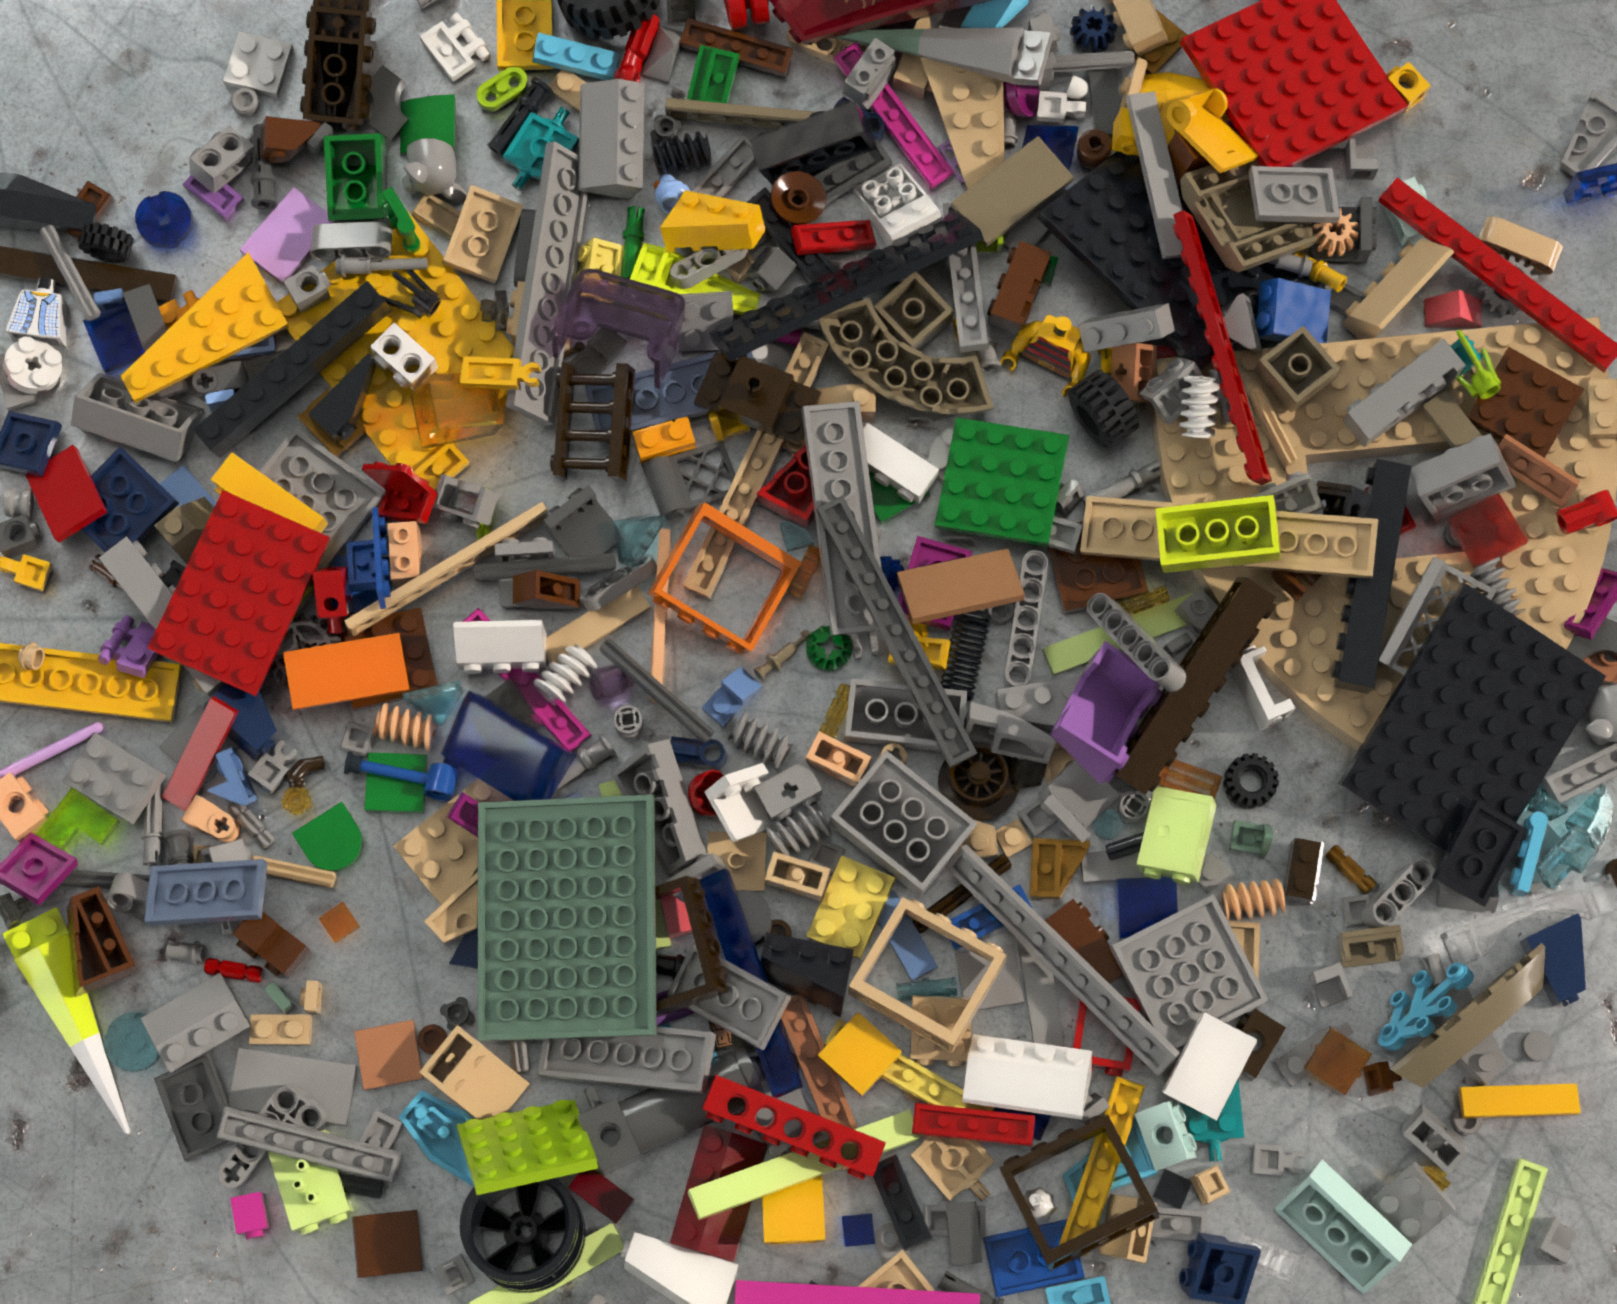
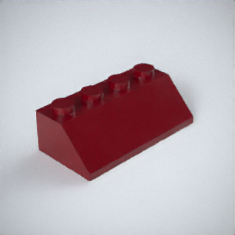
M707 1125L703 1126L670 1240L671 1244L735 1262L752 1201L698 1220L688 1195V1190L763 1163L768 1144Z

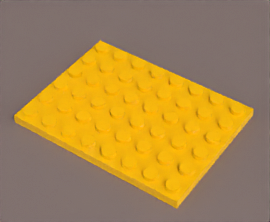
M408 212L415 225L414 232L419 238L420 249L416 253L407 252L403 246L404 237L399 233L398 228H395L392 234L391 255L385 259L427 258L428 269L413 271L432 290L439 294L438 297L441 298L439 307L431 317L423 315L420 319L413 313L389 305L392 311L324 368L320 375L330 388L333 389L368 353L374 357L370 346L393 323L398 325L435 358L438 369L415 392L409 386L405 389L394 380L393 376L395 374L388 368L383 370L376 364L358 420L366 428V435L389 465L403 463L413 469L412 472H414L446 443L451 441L456 445L507 408L508 389L465 388L461 386L460 378L463 356L513 358L515 347L454 269L442 264L443 255ZM334 261L321 270L324 271L331 284L327 288L331 298L303 313H300L290 294H287L276 303L288 323L289 328L286 329L296 342L366 281L373 286L379 295L412 307L415 306L411 302L415 294L393 277L392 273L396 271L418 289L421 287L405 270L371 271V274H346V277H342V274H336ZM316 284L306 285L303 291H313ZM390 346L385 353L389 355L395 354L399 347ZM411 364L406 368V372L414 373L420 366Z

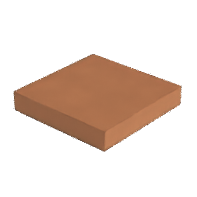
M414 1020L354 1031L363 1089L365 1091L424 1079L423 1075L419 1073L422 1065Z

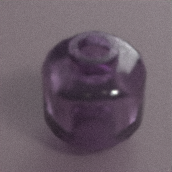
M615 664L594 670L592 678L589 679V687L593 698L596 701L600 700L605 705L628 698L631 693V687L634 686V681Z

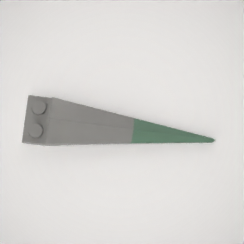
M1023 27L863 30L832 37L870 45L874 38H877L895 51L946 63L1007 83L1030 86L1041 85L1053 40L1051 32L1024 31Z

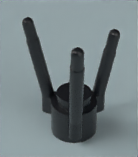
M413 270L405 271L421 287L420 289L394 271L392 276L415 294L411 301L415 306L412 307L382 295L380 296L388 305L413 313L420 319L423 315L431 317L441 303V298L438 297L439 294L432 290Z

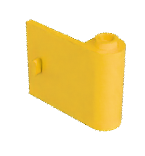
M1212 88L1172 102L1167 108V119L1219 173L1257 160L1258 155L1221 118L1228 106L1227 97L1220 89Z

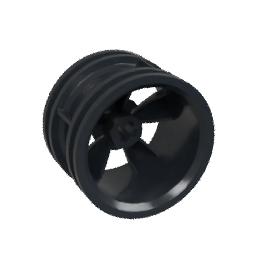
M557 1178L477 1196L473 1187L463 1204L460 1215V1236L468 1257L489 1279L510 1291L535 1293L554 1287L574 1270L584 1250L586 1226L582 1211L572 1195ZM541 1189L557 1196L563 1207L545 1218L535 1211ZM515 1190L520 1211L515 1212L509 1218L493 1205L504 1195ZM525 1225L530 1229L531 1234L529 1237L520 1235L522 1234L520 1229ZM482 1230L504 1232L506 1245L487 1258L482 1244ZM549 1233H564L563 1240L555 1253L545 1246ZM518 1254L531 1255L534 1269L522 1272L511 1271Z

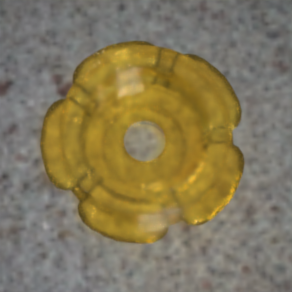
M304 787L288 788L284 792L282 799L283 808L286 811L289 810L293 815L302 814L303 810L308 809L311 804L308 791ZM295 798H299L298 803H294Z

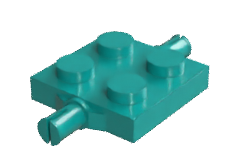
M560 107L553 120L542 118L530 112L503 155V161L519 171L516 179L511 184L515 189L518 188L519 191H522L529 178L541 181L546 143L555 141L572 152L577 147L579 137L568 132L562 126L568 115H570L569 110L566 108L564 110V107Z
M1239 1078L1217 1120L1180 1102V1106L1183 1108L1186 1116L1184 1124L1187 1132L1193 1136L1195 1142L1199 1141L1208 1144L1209 1162H1215L1214 1149L1216 1150L1217 1161H1222L1220 1143L1228 1139L1244 1138Z

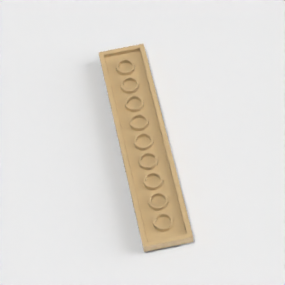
M1087 496L1080 553L1084 555L1160 561L1156 508L1190 504ZM1276 511L1281 560L1227 566L1373 579L1378 519Z

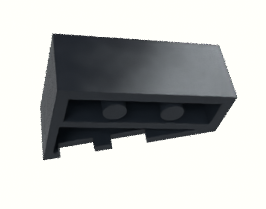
M766 932L758 977L790 993L795 991L807 997L808 1002L814 1005L819 1003L833 1010L832 1014L841 1018L854 949Z

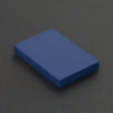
M1067 1219L1038 1225L1050 1249L1059 1246ZM1028 1228L983 1237L996 1298L1085 1278L1080 1257L1050 1272Z

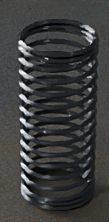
M981 610L955 615V625L952 626L954 631L951 632L952 637L949 639L951 642L949 652L952 651L956 654L951 655L949 653L948 658L951 657L957 661L947 660V664L955 667L946 666V670L953 673H946L945 670H942L944 674L941 676L942 681H940L944 689L967 691V701L973 700L975 696L972 690L976 689L974 684L978 681L973 677L979 676L975 671L981 670L977 665L982 664L979 659L983 658L981 653L985 651L983 646L986 643L983 640L988 639L984 634L989 633L986 628H989V623L992 622L991 615ZM963 614H974L986 619H976ZM958 626L963 630H956L955 627ZM963 626L978 628L986 632L972 630ZM962 632L976 634L984 638L970 636ZM952 639H956L960 642H953ZM962 639L974 640L982 644L972 643ZM960 645H967L981 650L970 649ZM958 651L969 652L979 656H972ZM957 657L967 658V659H971V660H974V661H977V662H970V661H966V660L959 659V658H957ZM958 664L969 665L977 669L960 666ZM956 670H962V671L970 672V673H973V674H975V675L962 673V672H959V671H956ZM954 676L968 678V679H971V680H973V681L960 679V678H957V677H954ZM955 683L966 684V685H969V686H971V687L961 686V685H958V684H955Z

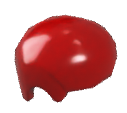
M711 769L698 774L688 785L690 804L693 810L701 816L713 817L717 815L704 792L724 776L721 771Z

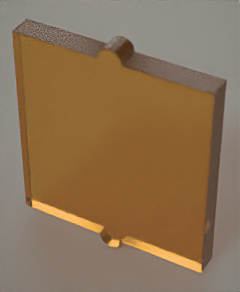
M1330 1026L1321 1042L1314 1046L1315 1051L1303 1068L1346 1095L1356 1078L1361 1077V1071L1372 1054Z

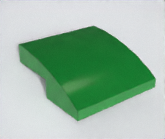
M455 94L425 96L401 102V111L408 119L400 129L401 156H407L406 147L420 139L444 141L451 145L455 151Z

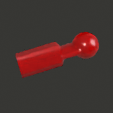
M653 14L648 22L643 21L641 28L636 31L634 29L631 30L625 46L626 52L620 67L614 73V79L640 83L641 69L644 61L648 59L660 26V18Z

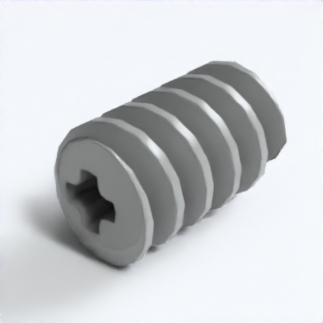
M1500 557L1491 559L1473 569L1474 571L1470 574V577L1497 590L1492 598L1493 602L1515 616L1526 610L1516 609V606L1522 601L1521 598L1511 599V596L1516 592V588L1506 589L1505 587L1511 579L1500 578V575L1506 570L1505 567L1495 568V565L1501 560ZM1477 587L1474 588L1478 592H1484Z
M746 711L737 720L727 741L734 737L733 746L735 748L744 742V753H748L754 748L753 757L755 759L764 754V764L767 765L774 759L773 768L779 770L793 743L791 745L788 744L789 734L779 739L778 728L768 733L769 723L766 722L761 728L757 727L759 718L755 717L751 722H748L749 712Z
M818 802L817 811L810 805L806 807L807 816L801 811H797L796 822L790 816L786 817V827L780 822H776L775 833L769 827L765 828L776 852L790 856V847L797 853L800 852V842L809 848L811 846L810 837L820 842L821 831L828 837L831 836L830 825Z

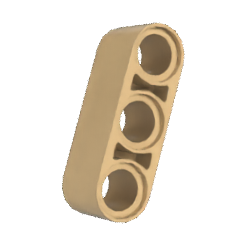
M1494 216L1486 218L1478 239L1498 254L1503 255L1506 260H1508L1511 254L1514 255L1516 262L1524 258V267L1533 266V271L1545 275L1553 273L1563 246L1554 239Z

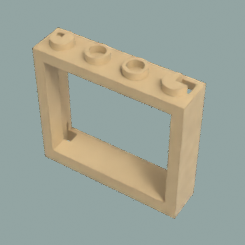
M902 897L851 981L848 995L953 1053L1003 968L1006 954L1003 953V949L992 942L986 944L977 939V935L973 931L964 927L959 929L952 925L951 920L940 913L934 915L925 910V906L915 899H910L909 901ZM904 915L911 917L991 962L952 1031L864 982Z

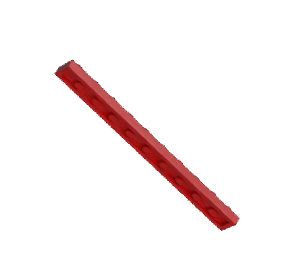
M1398 177L1380 196L1379 203L1429 241L1451 248L1454 253L1450 257L1603 373L1617 358V343Z
M1182 210L1173 214L1176 224H1173V230L1177 239L1182 242L1184 250H1181V257L1184 264L1189 266L1191 276L1188 277L1191 289L1198 296L1199 302L1196 303L1197 311L1206 323L1207 329L1204 330L1205 338L1214 350L1215 355L1212 356L1213 365L1216 371L1220 372L1223 380L1220 383L1221 392L1225 399H1228L1231 407L1228 410V415L1231 423L1234 426L1236 425L1239 436H1236V442L1239 450L1245 454L1247 463H1244L1246 475L1253 482L1264 485L1272 482L1261 442L1194 218Z

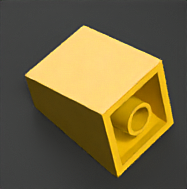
M822 1175L762 1197L764 1245L825 1243Z

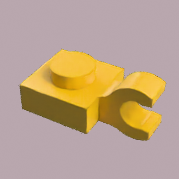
M23 554L20 562L7 557H0V571L15 575L13 581L16 584L43 592L53 566L50 562Z

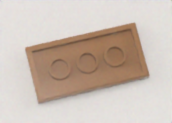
M1008 548L897 572V580L912 624L1023 601L1025 597Z

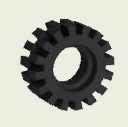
M88 222V224H84L78 247L80 250H83V253L90 254L93 258L98 257L102 261L108 260L111 263L115 261L121 264L122 262L127 263L129 260L134 238L131 234H126V231L118 230V227H109V224L101 225L99 222L94 224Z
M1248 753L1243 754L1242 757H1237L1225 772V780L1223 781V785L1227 789L1225 793L1227 796L1230 795L1232 797L1231 801L1234 804L1238 802L1240 804L1239 807L1249 806V809H1254L1256 806L1261 807L1277 791L1276 788L1279 785V780H1277L1278 771L1274 770L1273 767L1275 765L1273 762L1269 763L1266 761L1268 758L1264 755L1261 758L1258 757L1257 753L1248 755ZM1248 770L1257 772L1262 778L1261 788L1254 792L1245 790L1240 783V777L1243 772Z

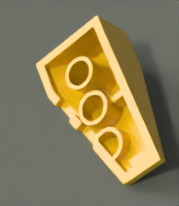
M1164 72L1144 75L1140 93L1155 91L1160 115L1167 116V108L1172 102L1209 90L1210 88L1204 79ZM1226 113L1221 117L1224 121H1231Z

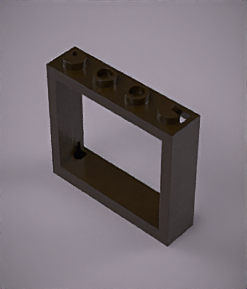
M683 876L656 886L655 901L682 891L706 984L656 1001V1017L728 993L724 978L727 976V973L721 966L718 956L720 955V946L713 937L711 929L713 919L710 912L706 909L704 902L706 893L705 890L701 889L699 879L690 876Z
M1108 1114L1103 1117L1100 1115L1091 1117L1084 1123L1085 1126L1076 1130L1073 1128L1067 1129L1057 1136L1058 1139L1048 1144L1047 1142L1038 1143L1030 1149V1153L1021 1157L1019 1155L1012 1156L1003 1162V1166L999 1167L1001 1175L1050 1272L1159 1218L1158 1209ZM1106 1132L1143 1204L1050 1249L1014 1176Z

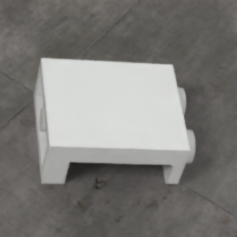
M1253 645L1240 651L1243 656L1234 669L1231 668V672L1261 732L1285 722L1295 710V707L1290 698L1274 705L1255 666L1258 660L1266 654L1267 650L1265 646L1257 649Z

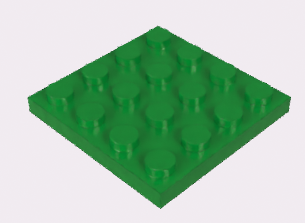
M956 417L935 528L1049 547L1069 435Z

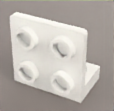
M763 763L724 775L704 792L732 842L765 832L766 827L770 829L773 827L771 820L754 792V787L761 784L759 780L769 773Z

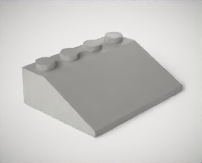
M887 750L884 751L834 811L829 820V825L919 897L928 889L978 825L976 821Z

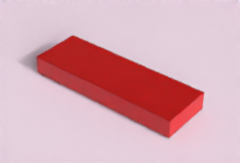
M870 220L793 225L791 228L797 255L874 249L877 245Z

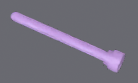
M94 722L0 769V779L9 772L15 776L92 737L94 733L102 732V723Z

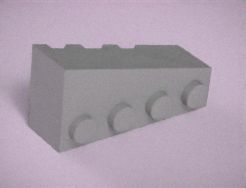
M1443 338L1428 351L1426 350L1417 356L1410 365L1396 371L1385 384L1381 382L1369 392V396L1363 401L1357 399L1346 408L1347 414L1343 422L1361 445L1366 447L1452 385L1465 367V364Z

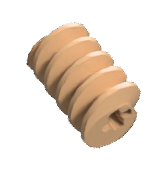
M384 703L375 720L373 738L379 732L381 740H386L390 735L393 743H397L402 739L404 746H408L413 740L414 748L419 749L424 743L425 750L430 752L437 735L438 723H433V714H429L427 719L423 721L421 711H418L415 717L411 718L409 708L406 709L403 715H400L399 706L397 705L392 712H388V703Z
M1277 878L1272 880L1271 886L1268 881L1261 880L1259 888L1254 881L1249 882L1247 889L1242 882L1237 884L1236 890L1232 884H1226L1224 892L1221 891L1222 911L1228 921L1230 913L1233 912L1237 920H1241L1242 911L1246 912L1249 919H1252L1254 910L1258 911L1261 918H1264L1266 909L1270 910L1272 917L1276 916L1278 907L1285 914V897L1282 884Z

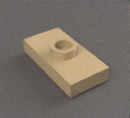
M1138 57L1128 77L1124 78L1119 91L1123 94L1119 111L1121 107L1128 108L1126 97L1129 94L1140 93L1148 64L1147 60Z

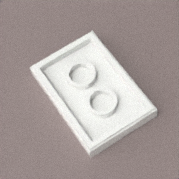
M1202 1012L1162 1092L1217 1120L1257 1039Z

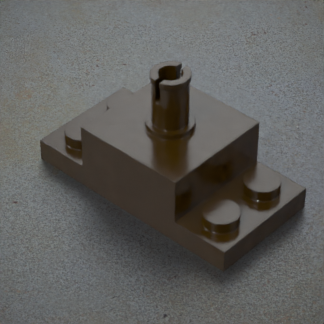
M716 351L694 400V405L800 446L804 438L801 408L803 406L818 405L822 393L819 390L795 382L794 375L746 356H741L739 359L729 362L722 353Z

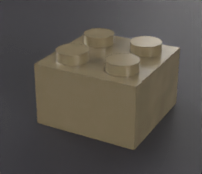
M917 272L909 275L874 306L879 318L888 328V332L899 342H904L918 351L952 322L954 310Z
M1302 326L1260 358L1254 371L1292 413L1335 380L1341 368L1309 331Z

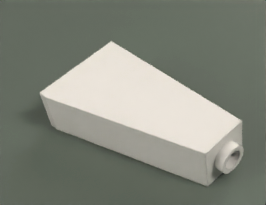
M634 1232L632 1241H625L621 1253V1258L625 1259L624 1269L676 1304H727L739 1266L732 1262Z

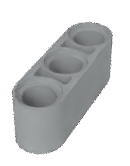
M385 222L315 225L312 229L310 255L319 261H335L342 254H345L346 257L371 256V259L388 258L391 255L393 227Z
M1419 859L1403 867L1364 908L1362 919L1365 925L1369 928H1378L1395 922L1433 882L1432 876L1435 872L1433 864L1428 860ZM1414 869L1420 872L1421 881L1415 877ZM1395 888L1401 891L1402 901L1396 897ZM1376 908L1383 912V920L1379 919L1376 915Z

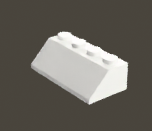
M973 1034L967 1059L962 1102L1082 1120L1092 1074V1051Z

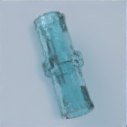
M922 978L920 982L896 983L897 992L909 991L908 993L897 994L898 1001L912 1000V995L957 996L956 987L944 988L946 986H956V978L938 980Z

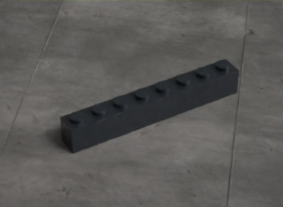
M366 281L198 424L193 431L208 449L220 458L392 311V308L373 286Z
M1377 459L1373 467H1368L1365 484L1369 485L1368 493L1374 497L1366 518L1378 519L1373 579L1348 578L1345 593L1350 595L1348 605L1344 604L1341 613V622H1345L1344 632H1339L1336 642V650H1340L1339 661L1334 660L1331 677L1335 678L1334 687L1365 694H1369L1374 688L1411 465Z

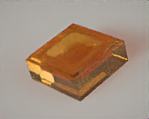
M341 902L318 918L335 943H338L360 928V925L344 902Z

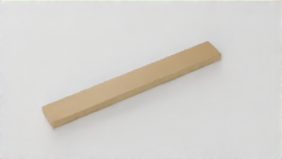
M540 502L392 591L391 597L386 598V609H380L379 601L377 600L344 620L346 630L351 637L356 636L495 552V544H500L505 539H516L540 525L546 519L547 508L543 502Z

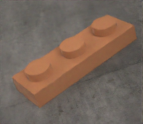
M1507 434L1498 445L1511 475L1561 507L1564 506L1580 483V480Z

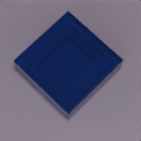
M872 1213L842 1216L845 1247L875 1244Z

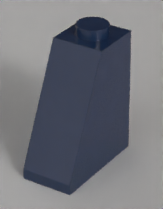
M225 684L212 697H217L239 711L227 736L253 760L260 754L265 756L276 744L274 739L277 730L260 691L257 697ZM209 700L204 704L203 712H204V710H205V708H206V706H207Z
M1576 913L1519 942L1525 954H1528L1540 943H1543L1546 947L1543 988L1552 1005L1562 1002L1565 1007L1579 1000L1578 993L1586 990L1581 917Z

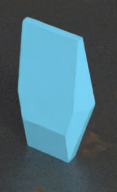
M993 0L973 5L961 24V28H1003L1028 4L1029 0Z
M421 1090L399 1115L400 1120L430 1161L473 1186L457 1131L458 1124L465 1123L473 1118L468 1112Z

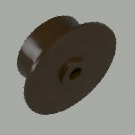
M973 742L972 744L977 755L951 768L946 759L944 760L939 771L938 786L939 792L969 817L977 821H983L998 817L1011 807L1019 792L1020 775L1017 765L1011 756L992 753L991 744Z

